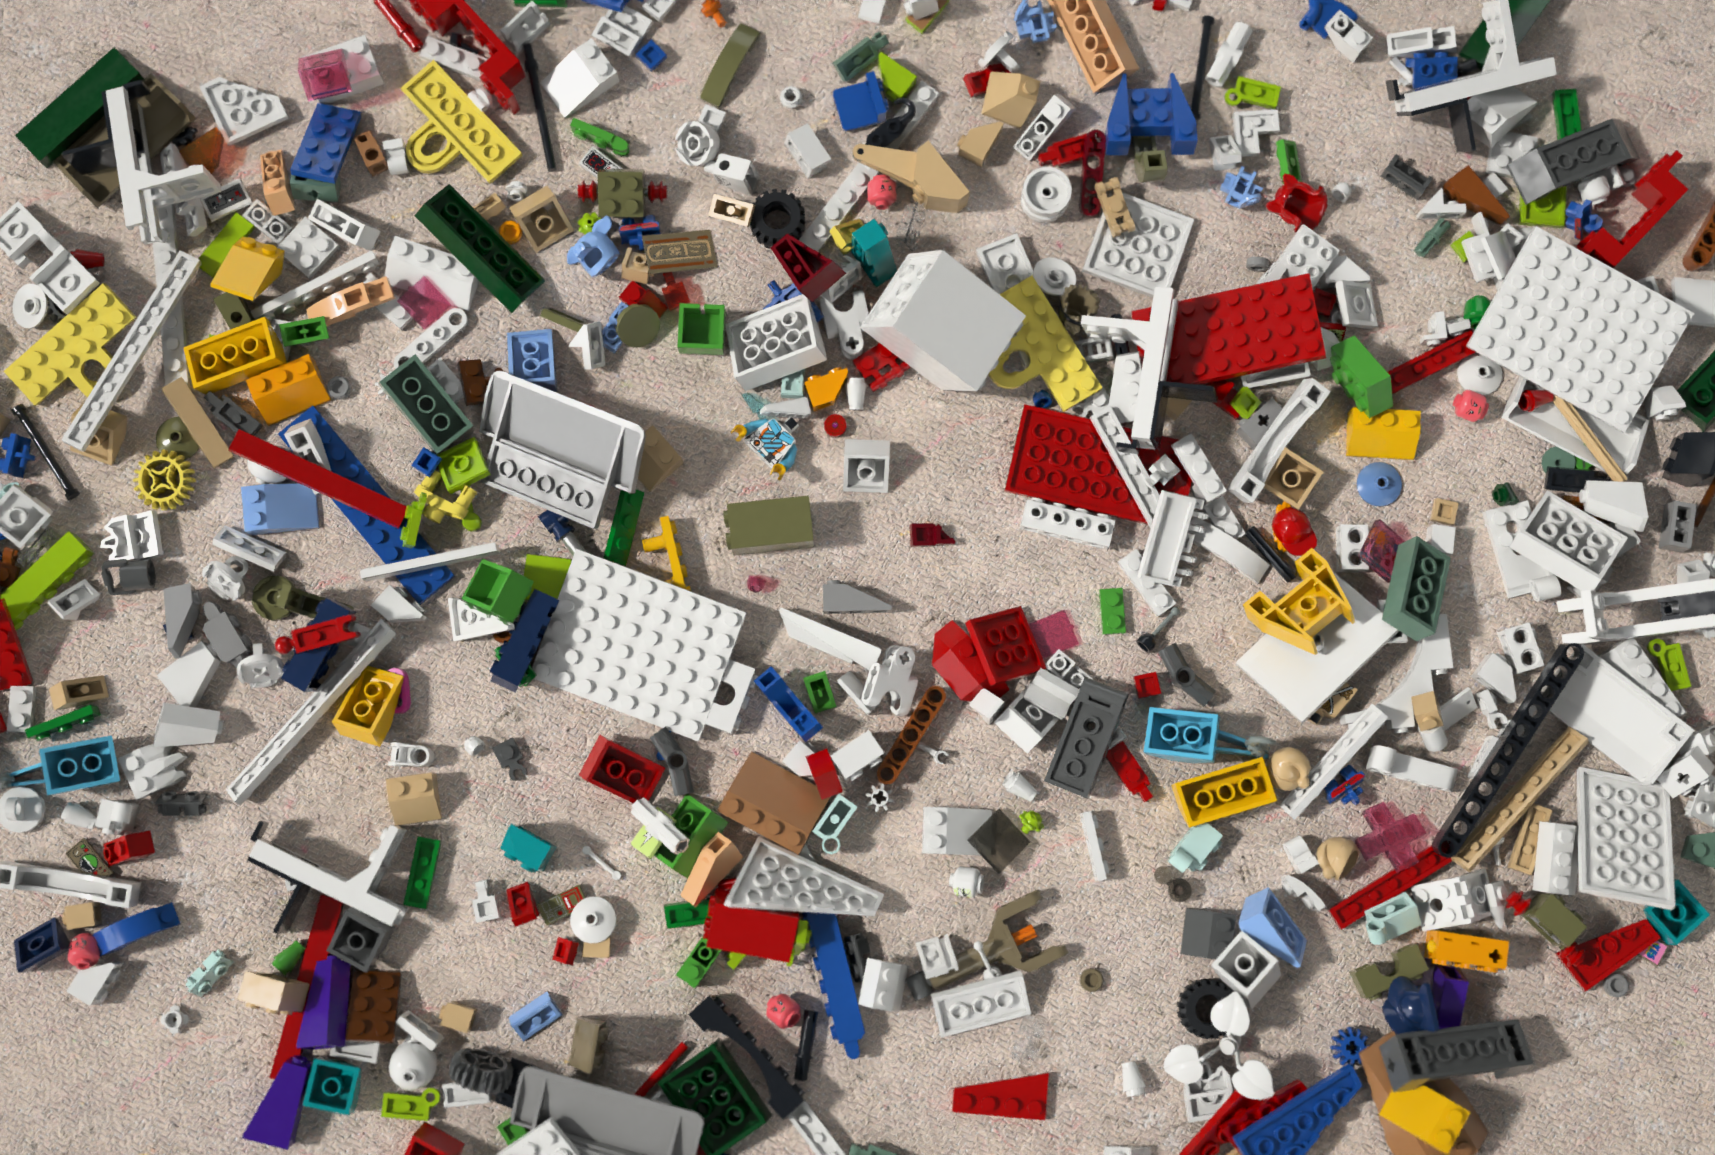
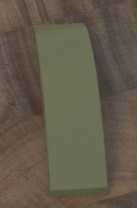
M742 23L739 24L712 68L700 99L720 108L730 90L731 82L747 53L751 52L760 36V32Z

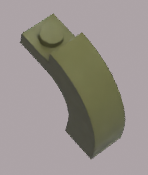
M1132 136L1134 167L1139 182L1164 181L1168 171L1165 150H1157L1155 136Z
M283 584L277 596L276 606L314 619L318 613L316 612L318 604L326 598ZM342 603V604L346 605L347 607H349V608H351V609L354 610V607H352V606H350V605H347V604H345V603Z

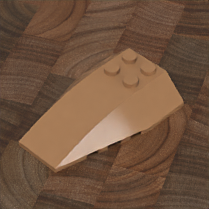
M1393 1031L1359 1052L1378 1114L1392 1090L1379 1046L1395 1035ZM1450 1078L1430 1080L1422 1084L1470 1112L1448 1154L1436 1150L1378 1115L1385 1133L1386 1144L1393 1155H1474L1479 1152L1489 1133L1466 1094Z

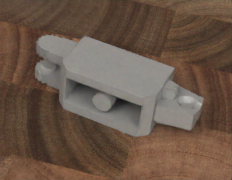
M208 601L203 606V612H205V616L208 619V622L204 623L203 631L220 660L233 664L237 668L241 660L251 656L250 654L253 653L250 648L252 642L246 634L241 633L238 628L241 624L234 614L231 615L225 611L223 612L218 604Z

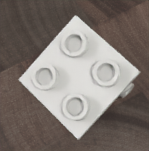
M1712 776L1705 784L1700 785L1698 783L1694 786L1695 789L1691 792L1696 795H1689V798L1693 801L1688 800L1684 811H1686L1684 815L1689 818L1695 817L1715 828V777Z

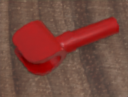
M1154 0L1152 10L1163 11L1167 0Z

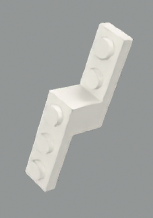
M1192 433L1172 444V449L1194 483L1190 489L1195 498L1205 500L1203 511L1210 514L1209 521L1211 524L1236 540L1244 536L1246 533L1222 496L1227 492L1226 488Z

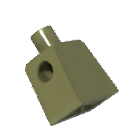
M225 292L213 299L230 330L255 320L244 298ZM242 316V320L238 323V318Z

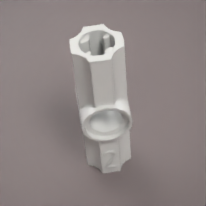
M1236 22L1229 37L1221 45L1215 57L1216 60L1205 78L1210 85L1222 88L1232 68H1235L1243 53V48L1253 32L1248 24Z
M644 797L635 801L632 805L631 813L645 826V830L650 835L662 842L676 855L684 852L689 847L690 840L675 826V822L662 811H658Z

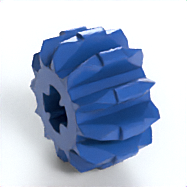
M1347 1027L1346 1033L1339 1029L1338 1034L1340 1038L1336 1036L1331 1038L1337 1042L1336 1045H1330V1049L1337 1050L1332 1057L1334 1059L1340 1058L1339 1064L1343 1066L1349 1063L1354 1067L1355 1061L1357 1064L1362 1065L1359 1052L1370 1046L1369 1044H1364L1368 1037L1366 1035L1361 1036L1360 1029H1356L1353 1032L1352 1027ZM1349 1042L1354 1044V1050L1351 1049L1352 1052L1346 1050V1045H1350Z

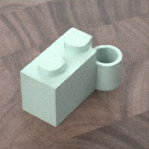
M840 794L837 795L812 831L823 839L822 848L827 854H835L839 851L840 842L837 836L858 808ZM829 838L835 839L838 843L837 849L833 852L827 851L824 847L825 841Z
M1207 822L1193 826L1170 853L1171 856L1167 861L1181 873L1186 869H1189L1191 872H1194L1195 869L1200 871L1208 862L1206 859L1211 851L1213 853L1216 852L1221 846L1222 842L1220 839L1223 835Z
M1406 892L1364 911L1367 920L1366 930L1370 942L1375 945H1381L1422 925L1417 905Z

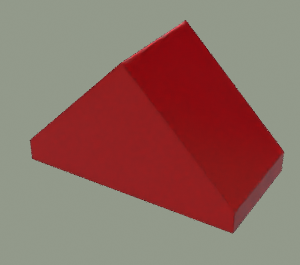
M824 749L806 756L821 799L823 800L842 793L843 789L828 750Z

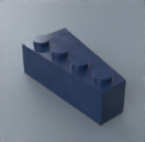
M534 589L528 603L523 602L520 611L521 617L518 622H513L515 629L509 631V634H512L509 642L504 641L499 651L502 656L499 661H494L489 671L493 674L491 682L516 693L546 632L552 613L557 608L558 599Z
M326 598L318 604L316 608L318 613L314 620L309 621L307 626L350 614L355 615L356 611L333 598ZM336 643L302 653H296L294 647L293 652L295 654L291 661L288 660L283 666L281 679L303 692L316 691L321 686L318 680L328 672L329 666L327 661L336 655L339 644Z

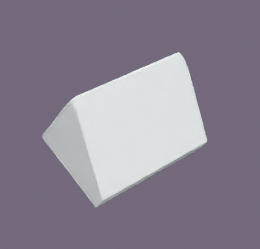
M847 672L837 680V683L866 715H869L879 706L878 704L877 706L870 707L863 704L861 698L865 686L852 672Z

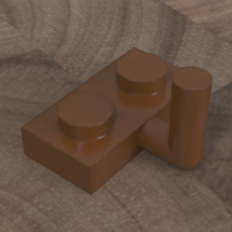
M481 359L459 361L457 366L465 405L484 404L486 386H488L491 376L484 377ZM496 368L494 372L503 371V369Z

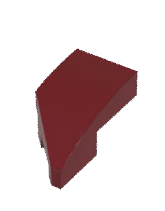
M912 523L909 525L910 547L955 544V540L950 538L939 524Z

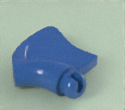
M1308 0L1309 10L1302 17L1299 26L1304 31L1312 28L1325 39L1328 36L1325 25L1339 10L1354 22L1358 19V16L1346 5L1336 0Z

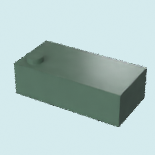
M416 354L378 383L436 455L473 426Z
M1418 536L1399 544L1382 620L1415 641L1435 634L1451 558Z

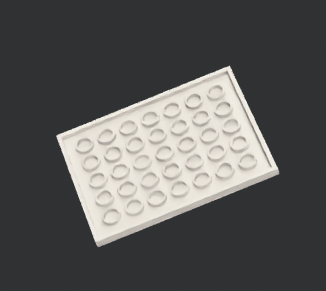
M1535 226L1466 347L1615 429L1626 432L1694 313Z
M576 549L558 597L559 603L555 612L552 613L532 667L537 675L534 679L656 726L667 727L669 731L695 741H700L706 725L705 722L715 701L747 612Z

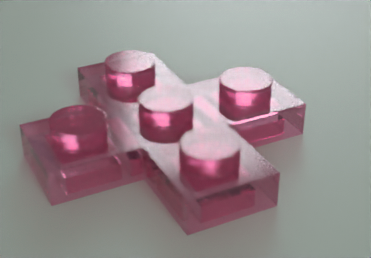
M1384 802L1362 812L1373 831L1354 841L1365 861L1385 853L1396 873L1415 866L1419 862L1409 842L1423 837L1426 832L1415 813L1395 821Z

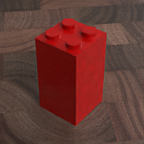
M716 888L715 896L710 895L707 916L710 918L706 917L704 923L703 939H707L706 947L790 963L799 921V911L727 907L724 904L730 891Z

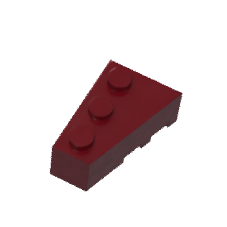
M786 234L771 247V250L797 289L811 302H814L846 274L834 261L826 258L789 234Z

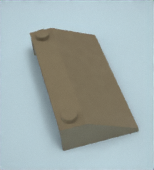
M150 73L143 82L148 86L151 94L138 97L137 102L142 106L149 157L152 160L184 129L189 127L196 117ZM105 115L67 150L108 140ZM62 154L53 161L61 172L97 208L106 203L120 189L117 166L81 175L63 158Z

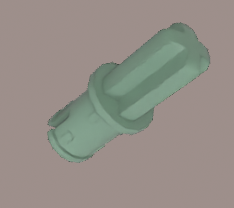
M1440 218L1430 231L1425 232V237L1414 249L1417 256L1425 257L1434 245L1440 243V238L1451 227L1448 221L1443 225L1442 223L1445 219Z

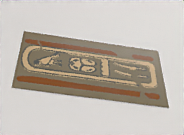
M710 230L642 236L649 274L718 267Z

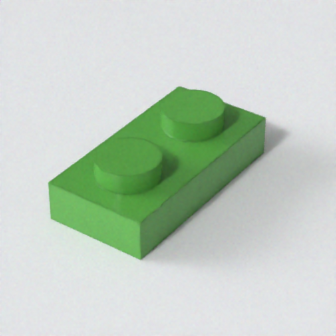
M1286 139L1276 141V154L1280 163L1282 182L1284 174L1293 175L1298 181H1302L1296 142Z
M1123 588L1100 589L1102 635L1125 634Z

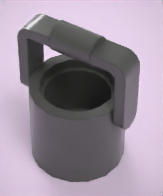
M117 559L103 562L101 575L104 585L107 586L108 592L111 595L135 593L136 590L155 587L156 575L151 559L137 561ZM119 567L122 587L114 588V581L108 568Z

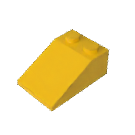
M242 237L230 249L213 278L210 287L254 301L282 274L285 250L279 249L272 244L258 242L251 237Z
M367 666L360 676L354 680L332 720L339 734L380 747L391 727L404 677Z
M1420 1085L1415 1090L1394 1093L1391 1090L1378 1115L1436 1150L1448 1154L1470 1112L1428 1087Z

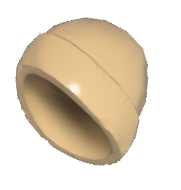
M1283 747L1271 754L1266 762V768L1272 786L1285 791H1292L1298 787L1306 789L1309 786L1310 780L1308 775L1311 766L1303 752L1293 747Z
M1332 837L1323 841L1316 852V859L1323 869V876L1327 880L1332 878L1337 881L1342 880L1351 872L1359 858L1357 845L1352 840L1344 837Z

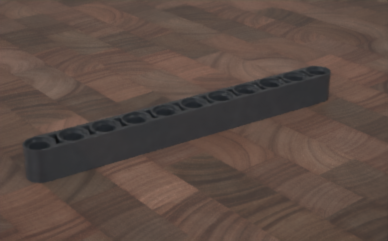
M1563 643L1556 649L1432 842V849L1436 854L1451 858L1458 853L1582 661L1584 649L1580 644ZM1569 647L1574 650V656L1571 659L1567 657V649ZM1557 666L1562 670L1559 678H1556L1554 675V670ZM1544 686H1547L1549 688V695L1544 698L1541 690ZM1532 705L1537 709L1534 717H1531L1529 714V708ZM1520 724L1524 727L1522 736H1518L1516 732ZM1506 744H1510L1512 747V751L1508 756L1504 753ZM1497 763L1499 765V772L1493 775L1491 767ZM1485 782L1487 790L1484 794H1480L1479 785ZM1469 802H1473L1474 811L1468 814L1466 806ZM1460 821L1462 829L1460 832L1455 833L1453 826L1456 822ZM1447 840L1450 847L1446 852H1442L1441 844Z

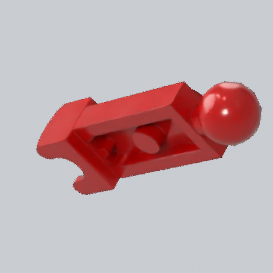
M354 614L292 630V638L287 636L279 637L275 641V649L280 654H287L295 647L296 653H302L359 638L361 636L360 632H350L348 630V624L355 621L357 617Z

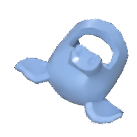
M606 215L594 224L592 232L582 236L575 246L569 249L567 254V263L569 265L580 262L592 278L603 273L620 256L617 247L607 235L612 226L610 216Z

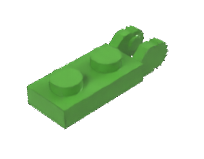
M573 117L570 127L575 137L581 140H586V138L592 140L596 146L603 149L609 147L613 149L614 154L617 156H628L630 150L627 140L625 141L621 137Z

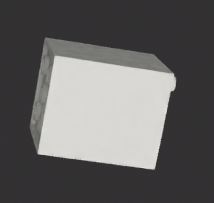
M944 250L907 255L860 328L939 389L977 391L985 385L989 372L998 365V358L1002 352L1009 348L1013 335L1022 328V321L1026 315Z

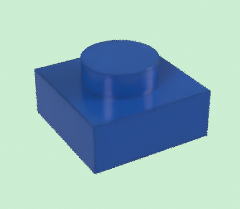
M651 39L636 53V57L652 72L667 58V54Z

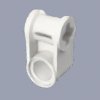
M390 742L392 752L391 761L388 762L389 766L428 767L434 762V752L428 747ZM424 750L427 757L424 762L420 763L417 756L419 752Z

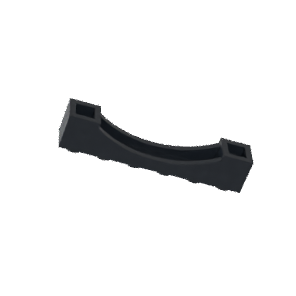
M708 995L688 1015L704 1032L714 1030L736 1041L751 1055L767 1082L771 1098L767 1103L783 1120H786L806 1100L803 1097L805 1092L797 1083L792 1085L787 1079L789 1074L781 1065L776 1067L771 1062L773 1056L765 1048L760 1050L755 1044L758 1040L749 1030L746 1033L740 1027L742 1022L733 1013L729 1015L724 1010L726 1004L718 996L713 998V996Z

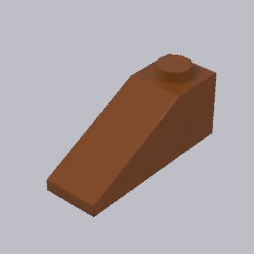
M1469 165L1442 186L1448 199L1458 201V204H1466L1467 210L1474 213L1481 212L1483 217L1501 225L1510 217Z

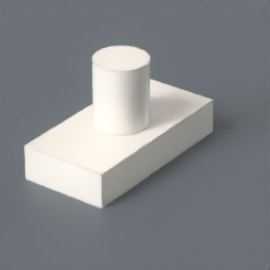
M410 1010L403 1013L396 1021L398 1026L409 1033L403 1043L410 1041L417 1044L422 1043L429 1050L433 1051L445 1038Z

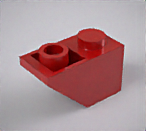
M150 830L124 835L103 844V854L107 860L108 867L155 853Z

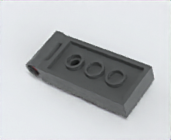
M1084 678L1044 779L1045 782L1084 798H1090L1124 711L1129 693L1093 679ZM1091 722H1094L1096 725L1093 730L1088 728Z

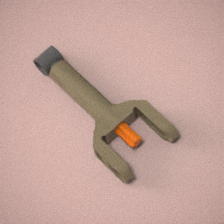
M1039 889L997 908L989 937L986 941L982 942V949L990 964L999 961L1030 973L1069 953L1066 945L1063 944L1052 946L1021 961L1022 956L1017 946L1037 937L1032 924L1010 933L1007 924L1003 923V920L1036 905L1043 898ZM971 947L955 955L959 968L957 971L954 968L948 970L949 973L929 979H926L924 971H920L906 978V983L914 1000L917 1001L934 992L932 987L938 990L986 967L979 951Z

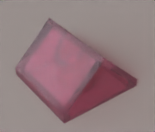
M343 49L298 59V73L308 101L352 92Z

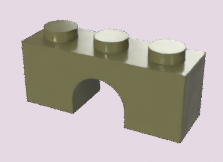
M1411 943L1391 952L1395 965L1393 971L1388 975H1382L1376 964L1371 962L1350 971L1349 973L1361 998H1369L1371 1001L1381 997L1382 991L1389 989L1393 980L1399 976L1407 977L1411 981L1424 977L1423 972L1428 971L1429 968L1418 945Z

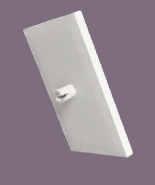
M1334 571L1332 572L1352 608L1355 618L1354 624L1342 614L1312 637L1318 651L1316 655L1265 634L1236 662V665L1302 724L1399 632V630L1382 620L1383 613Z
M1579 767L1576 770L1579 892L1673 910L1675 907L1670 794L1659 782L1643 785L1634 777Z

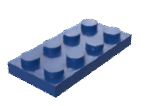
M317 103L290 168L291 175L335 184L362 118L361 111Z

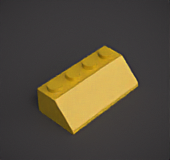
M262 317L183 347L193 388L205 395L209 391L212 393L287 363L282 343L267 317Z
M1263 757L1171 785L1178 808L1188 828L1277 801Z

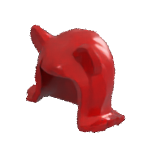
M1284 174V185L1277 190L1274 200L1266 204V208L1271 213L1278 214L1285 222L1295 225V233H1297L1301 225H1306L1311 230H1314L1321 222L1328 207V199L1324 187L1320 185L1319 189L1316 190L1309 183L1298 181L1293 175Z

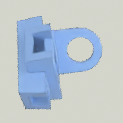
M1022 0L1014 16L1019 38L1031 37L1032 43L1049 40V33L1054 32L1057 28V25L1053 24L1052 20L1054 13L1044 14L1041 1H1037V6L1029 7V0Z
M1241 166L1237 176L1227 172L1226 178L1220 187L1221 191L1228 194L1225 203L1238 209L1254 205L1262 198L1259 193L1263 188L1252 183L1257 172L1247 173L1243 171L1244 166Z

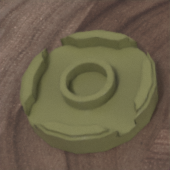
M632 304L623 309L617 318L616 333L619 339L630 347L646 346L655 339L660 329V319L657 313L646 304Z
M268 576L260 580L254 587L252 605L255 611L263 618L278 621L289 617L293 613L276 606L277 596L283 584L295 587L287 578Z

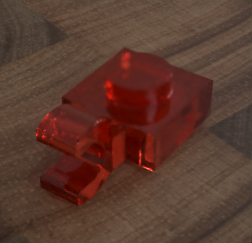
M672 272L663 273L668 287L662 288V292L669 311L679 308L680 303L691 304L683 281L676 283Z

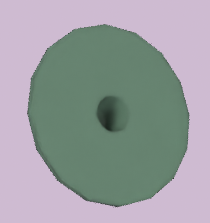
M1556 446L1544 453L1541 465L1546 473L1547 466L1575 468L1576 461L1574 455Z

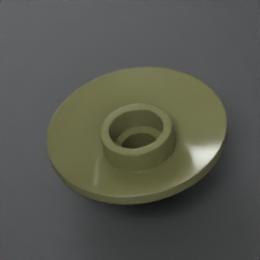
M180 417L166 420L161 424L156 433V445L160 453L163 449L167 450L168 453L175 451L177 456L183 455L185 457L184 460H187L199 449V446ZM175 434H179V439L177 441H173V436Z

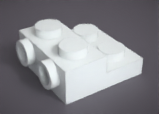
M14 484L0 499V533L20 549L25 543L29 546L38 536L35 532L40 527L45 529L53 520L51 517L53 510Z

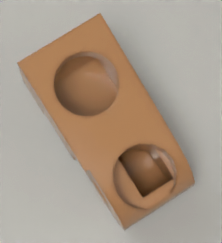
M370 130L354 137L364 163L372 177L389 169L387 160Z

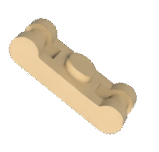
M1111 178L1106 183H1096L1095 190L1112 236H1120L1125 231L1128 233L1135 231V223L1128 211L1118 178ZM1112 190L1114 196L1107 197L1106 191ZM1122 218L1123 223L1118 224L1116 220Z

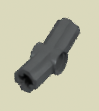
M1176 642L1160 650L1158 654L1168 670L1174 686L1181 688L1204 707L1216 691L1189 668ZM1182 671L1188 675L1187 683H1182L1178 680L1179 672Z
M664 727L651 736L650 740L668 764L674 796L693 793L687 757L667 727ZM674 754L683 756L684 763L682 766L674 767L671 765L670 759Z

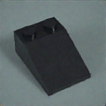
M1685 432L1673 438L1669 447L1671 450L1670 456L1666 458L1662 466V470H1664L1662 478L1689 487L1714 475L1715 432Z

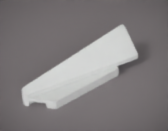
M780 607L779 612L789 638L852 664L854 661L870 671L874 663H877L882 652L881 648Z

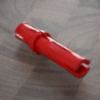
M374 0L373 3L397 31V36L406 42L411 51L415 53L421 50L424 43L414 33L412 25L407 24L390 1Z

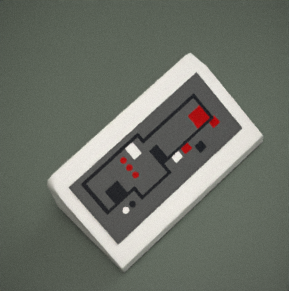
M241 179L221 186V192L200 197L212 222L252 204L247 188Z

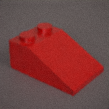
M599 735L579 776L585 781L634 804L636 800H640L643 797L649 801L665 767L609 738Z
M424 1122L412 1135L404 1155H461L465 1143Z

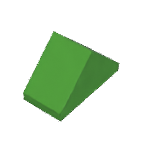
M324 316L279 324L284 347L329 339Z
M825 671L803 678L815 714L837 707Z

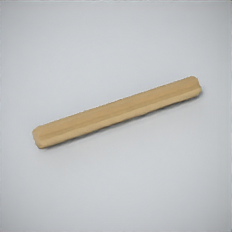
M1553 395L1552 402L1611 480L1626 482L1628 478L1575 407Z

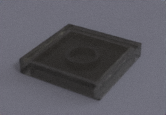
M997 809L967 839L998 874L1030 843L1000 809Z

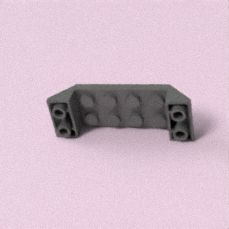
M1612 118L1536 148L1508 164L1507 168L1525 205L1545 198L1556 189L1616 165L1619 167L1637 161L1640 157L1622 121Z

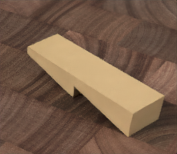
M182 376L162 387L163 394L181 418L212 467L215 469L234 457L233 454L229 451V448Z

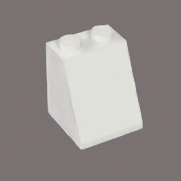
M1243 931L1235 937L1211 965L1224 984L1233 992L1237 991L1250 1010L1254 1008L1281 977L1278 960Z

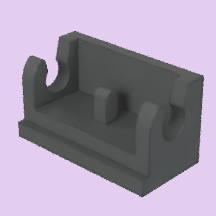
M1396 154L1380 177L1415 200H1418L1433 178L1431 176L1426 178L1399 160L1400 156Z

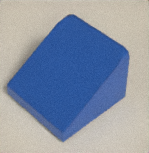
M423 447L411 466L430 478L442 458Z

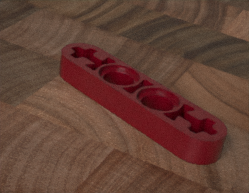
M1098 129L1088 132L1084 139L1079 211L1085 217L1096 215L1101 207L1096 190L1090 191L1086 187V181L1089 178L1096 180L1097 183L1103 182L1106 136ZM1096 134L1100 142L1096 144L1095 150H1100V153H1089L1088 150H1092L1094 147V142L1090 141V138ZM1090 156L1098 158L1099 165L1097 168L1089 167L1088 158ZM1085 194H1096V197L1091 198V205H1094L1095 209L1089 213L1088 209L1084 208V205L1089 203V197H1085Z

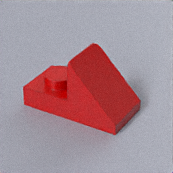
M631 281L619 296V300L628 306L632 304H646L657 313L659 319L668 309L651 290H645L634 281Z
M1225 379L1207 383L1206 386H1213L1218 396V402L1212 403L1236 420L1240 415L1229 404L1238 393L1233 388L1235 384Z
M528 882L506 889L511 919L515 927L537 919L539 911Z

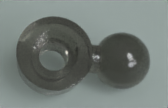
M1160 866L1155 870L1154 878L1156 882L1168 886V895L1173 901L1184 902L1190 897L1192 889L1188 881L1180 878L1174 880L1172 878V871L1166 866ZM1176 887H1181L1183 889L1182 895H1177L1175 893Z

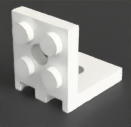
M1478 869L1457 877L1411 886L1414 902L1417 905L1422 924V931L1469 924L1492 916L1484 888L1485 884H1489L1486 869ZM1436 898L1442 902V910L1436 908Z

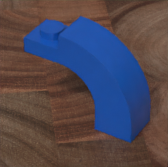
M772 667L768 668L754 680L768 700L805 742L823 728Z
M171 902L120 920L99 930L92 936H94L97 942L99 954L102 957L119 951L147 936L178 926L180 921Z

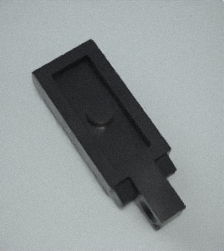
M1547 466L1544 489L1580 492L1581 489L1584 490L1587 480L1610 481V479L1598 476V471L1589 469Z

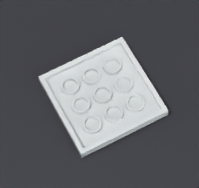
M1110 190L1108 197L1114 196L1112 190ZM1122 192L1130 216L1135 223V231L1129 233L1125 231L1120 236L1113 237L1103 212L1082 272L1153 298L1155 287L1171 288L1194 219ZM1122 218L1117 219L1116 222L1118 224L1123 223Z

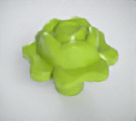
M592 212L591 215L584 213L583 218L578 220V225L580 226L578 231L584 235L592 232L594 224L602 218L598 217L595 212Z
M1033 810L1029 812L1023 811L1019 815L1022 824H1024L1021 828L1023 833L1029 834L1030 831L1034 830L1040 832L1044 828L1042 824L1043 819L1038 812Z

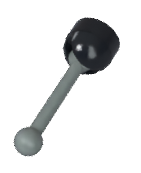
M1173 607L1171 613L1152 634L1144 633L1136 640V643L1142 650L1150 653L1156 645L1155 636L1174 616L1179 615V608Z

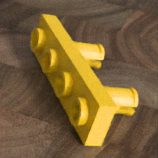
M669 516L660 517L663 533L660 536L643 539L644 552L665 548L668 552L673 576H671L672 579L664 581L691 591V587H686L684 578L688 577L685 564L681 565L679 556L683 555L680 542L676 543L674 534H678L675 520L670 521Z

